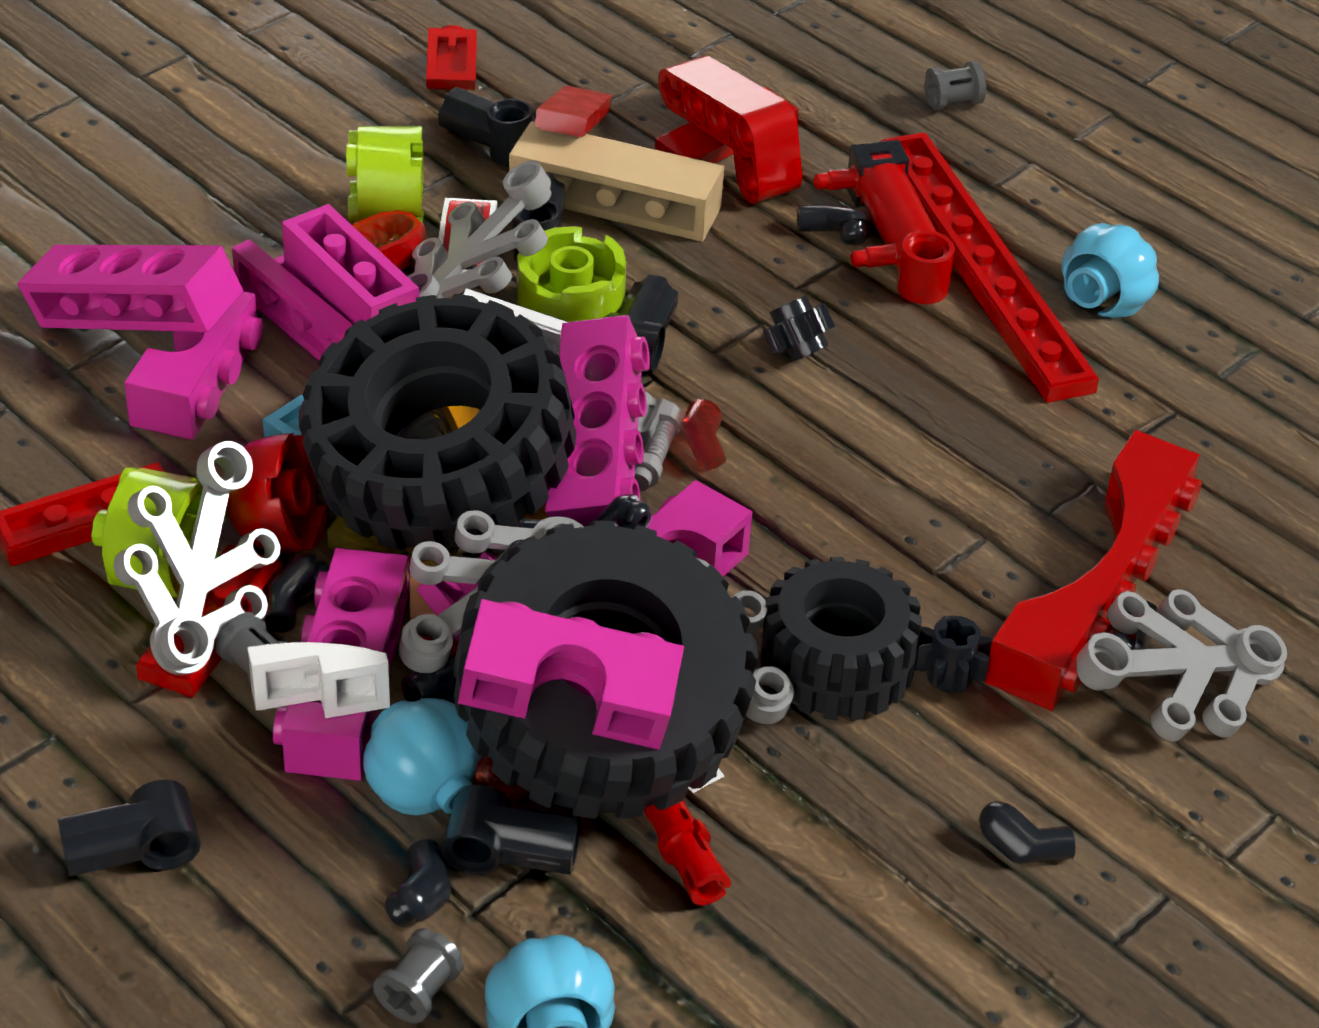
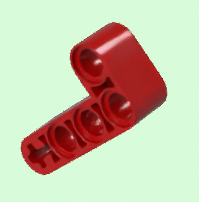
M710 56L695 58L659 71V91L667 108L733 149L737 184L743 197L749 203L756 204L801 187L803 175L798 124L794 111L786 100Z

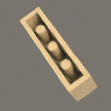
M533 121L530 122L509 154V172L523 162L538 161L545 172H551L558 182L565 184L563 209L703 242L722 207L724 165L589 134L577 137L537 129Z

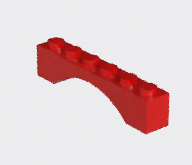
M1134 431L1113 462L1104 503L1113 527L1115 542L1112 548L1093 569L1075 582L1047 595L1024 600L1016 604L992 640L986 684L1052 712L1066 690L1072 693L1078 690L1082 683L1076 671V660L1079 651L1095 634L1111 633L1112 625L1107 617L1109 606L1121 593L1126 591L1135 593L1136 584L1134 583L1137 579L1145 582L1149 578L1158 557L1159 549L1157 547L1159 544L1169 546L1180 522V511L1183 510L1189 513L1192 510L1202 486V480L1194 478L1200 454L1141 431Z

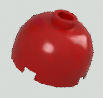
M294 433L272 435L252 441L243 447L248 452L252 461V476L245 486L229 493L226 506V517L229 518L231 525L241 537L259 528L268 529L277 536L280 543V553H291L317 547L324 534L327 519V504L316 505L315 486H318V483L302 444L303 437L302 435H294ZM255 539L253 546L264 550L263 545Z

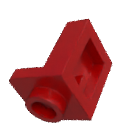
M457 25L428 28L427 89L453 90L455 87L463 90H475L477 29H465Z

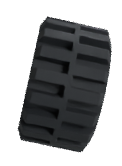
M830 557L829 562H821L819 559L806 561L804 569L794 566L784 572V580H776L771 586L770 596L766 598L765 604L767 613L763 624L760 654L761 668L776 667L788 676L794 689L791 702L798 703V711L811 715L814 711L823 713V719L837 721V716H848L850 720L864 719V714L868 711L875 715L887 711L888 702L897 704L904 697L905 689L910 688L914 676L922 616H919L921 607L917 597L910 596L911 588L903 580L894 581L892 579L893 572L884 567L872 568L869 566L870 562L857 559L856 562L844 561V557Z

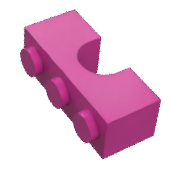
M243 292L208 332L173 331L175 352L147 348L124 382L130 426L194 440L206 419L211 420L215 416L220 397L228 384L233 385L237 381L241 364L249 351H254L259 346L263 332V322L261 318H257L255 294Z
M694 480L677 496H670L663 502L659 511L651 517L647 528L656 530L658 537L673 544L678 540L697 553L696 558L712 565L724 577L749 554L752 511Z
M482 599L464 667L458 703L525 719L530 697L537 687L550 680L566 679L582 685L594 698L597 714L593 735L660 750L671 717L684 646L666 642L661 637L650 633L631 634L601 627L586 618L571 617L566 619L532 611L529 607L517 602L497 603Z

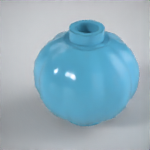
M1107 223L1091 225L1076 236L1074 243L1066 248L1062 257L1061 272L1064 277L1065 293L1080 306L1095 308L1121 290L1118 303L1098 314L1111 318L1134 315L1145 305V302L1154 296L1158 289L1159 273L1156 265L1157 256L1155 250L1140 236L1138 231L1130 226Z
M424 698L415 702L400 701L392 704L390 708H386L374 721L371 727L372 737L365 748L363 765L369 786L383 802L401 813L422 815L442 809L445 813L451 814L457 793L464 787L473 785L483 765L484 757L476 753L466 736L469 721L465 722L458 716L454 703L443 699Z
M549 935L544 938L523 940L512 947L505 957L495 963L486 978L484 999L486 1002L485 1014L488 1027L610 1028L615 1011L613 999L615 985L611 970L605 959L589 947L582 946L580 942L572 937Z

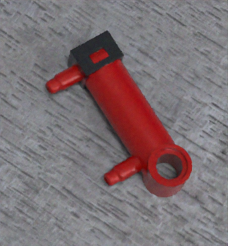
M892 140L850 145L848 168L828 170L826 173L816 174L813 178V183L817 190L847 189L856 207H866L884 245L865 247L863 250L853 251L850 255L852 266L872 268L895 265L898 271L897 291L903 298L917 304H934L942 301L949 292L955 253L954 243L949 237L937 232L908 178L910 160L900 141Z

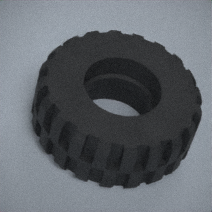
M454 294L453 298H437L435 295L416 297V302L401 306L395 303L380 309L378 315L365 322L362 319L346 330L345 337L337 344L332 342L322 354L318 362L319 369L318 371H312L302 394L304 401L299 409L298 417L299 429L303 437L302 444L326 504L334 515L345 520L348 528L362 537L371 540L375 536L379 544L404 551L406 547L415 548L418 544L427 541L437 542L445 548L458 547L454 535L458 519L463 513L472 510L481 511L492 518L494 525L517 527L519 520L528 513L533 516L549 499L548 491L551 487L555 489L558 487L568 470V459L573 453L576 443L575 414L559 354L553 343L543 337L542 330L536 324L521 314L515 317L514 311L505 305L489 300L488 303H483L473 296ZM449 406H467L480 409L479 413L467 424L439 437L407 439L397 436L409 422L431 410ZM477 529L466 530L468 533L472 535L483 534Z
M592 521L590 526L574 528L573 523L548 529L546 536L539 540L532 536L511 547L508 551L507 561L501 559L493 562L481 576L478 592L469 597L463 615L453 675L457 679L454 691L455 706L458 716L465 722L469 721L466 736L476 753L482 757L489 755L493 760L492 772L508 786L514 787L517 783L529 791L528 799L548 808H551L553 804L573 809L572 815L596 819L598 813H615L617 819L639 817L643 815L645 807L655 804L657 809L664 810L683 801L688 787L691 789L702 788L717 773L721 760L728 757L731 753L756 685L753 673L758 662L757 645L751 633H746L750 619L738 597L731 598L728 594L729 583L712 565L706 567L696 558L697 553L682 542L676 540L673 544L658 537L656 530L636 525L635 529L616 527L615 521ZM485 599L497 603L517 602L529 607L532 611L566 619L571 617L586 618L601 627L631 634L650 633L661 637L666 642L683 645L684 651L671 717L660 750L593 735L597 714L594 698L574 689L563 679L547 681L535 689L530 697L525 719L459 704L458 698L464 667L481 600Z

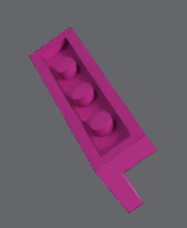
M250 239L232 247L233 269L243 292L255 294L256 308L317 360H320L322 354L332 342L337 344L345 337L346 330L353 324L285 269L284 254L273 259Z

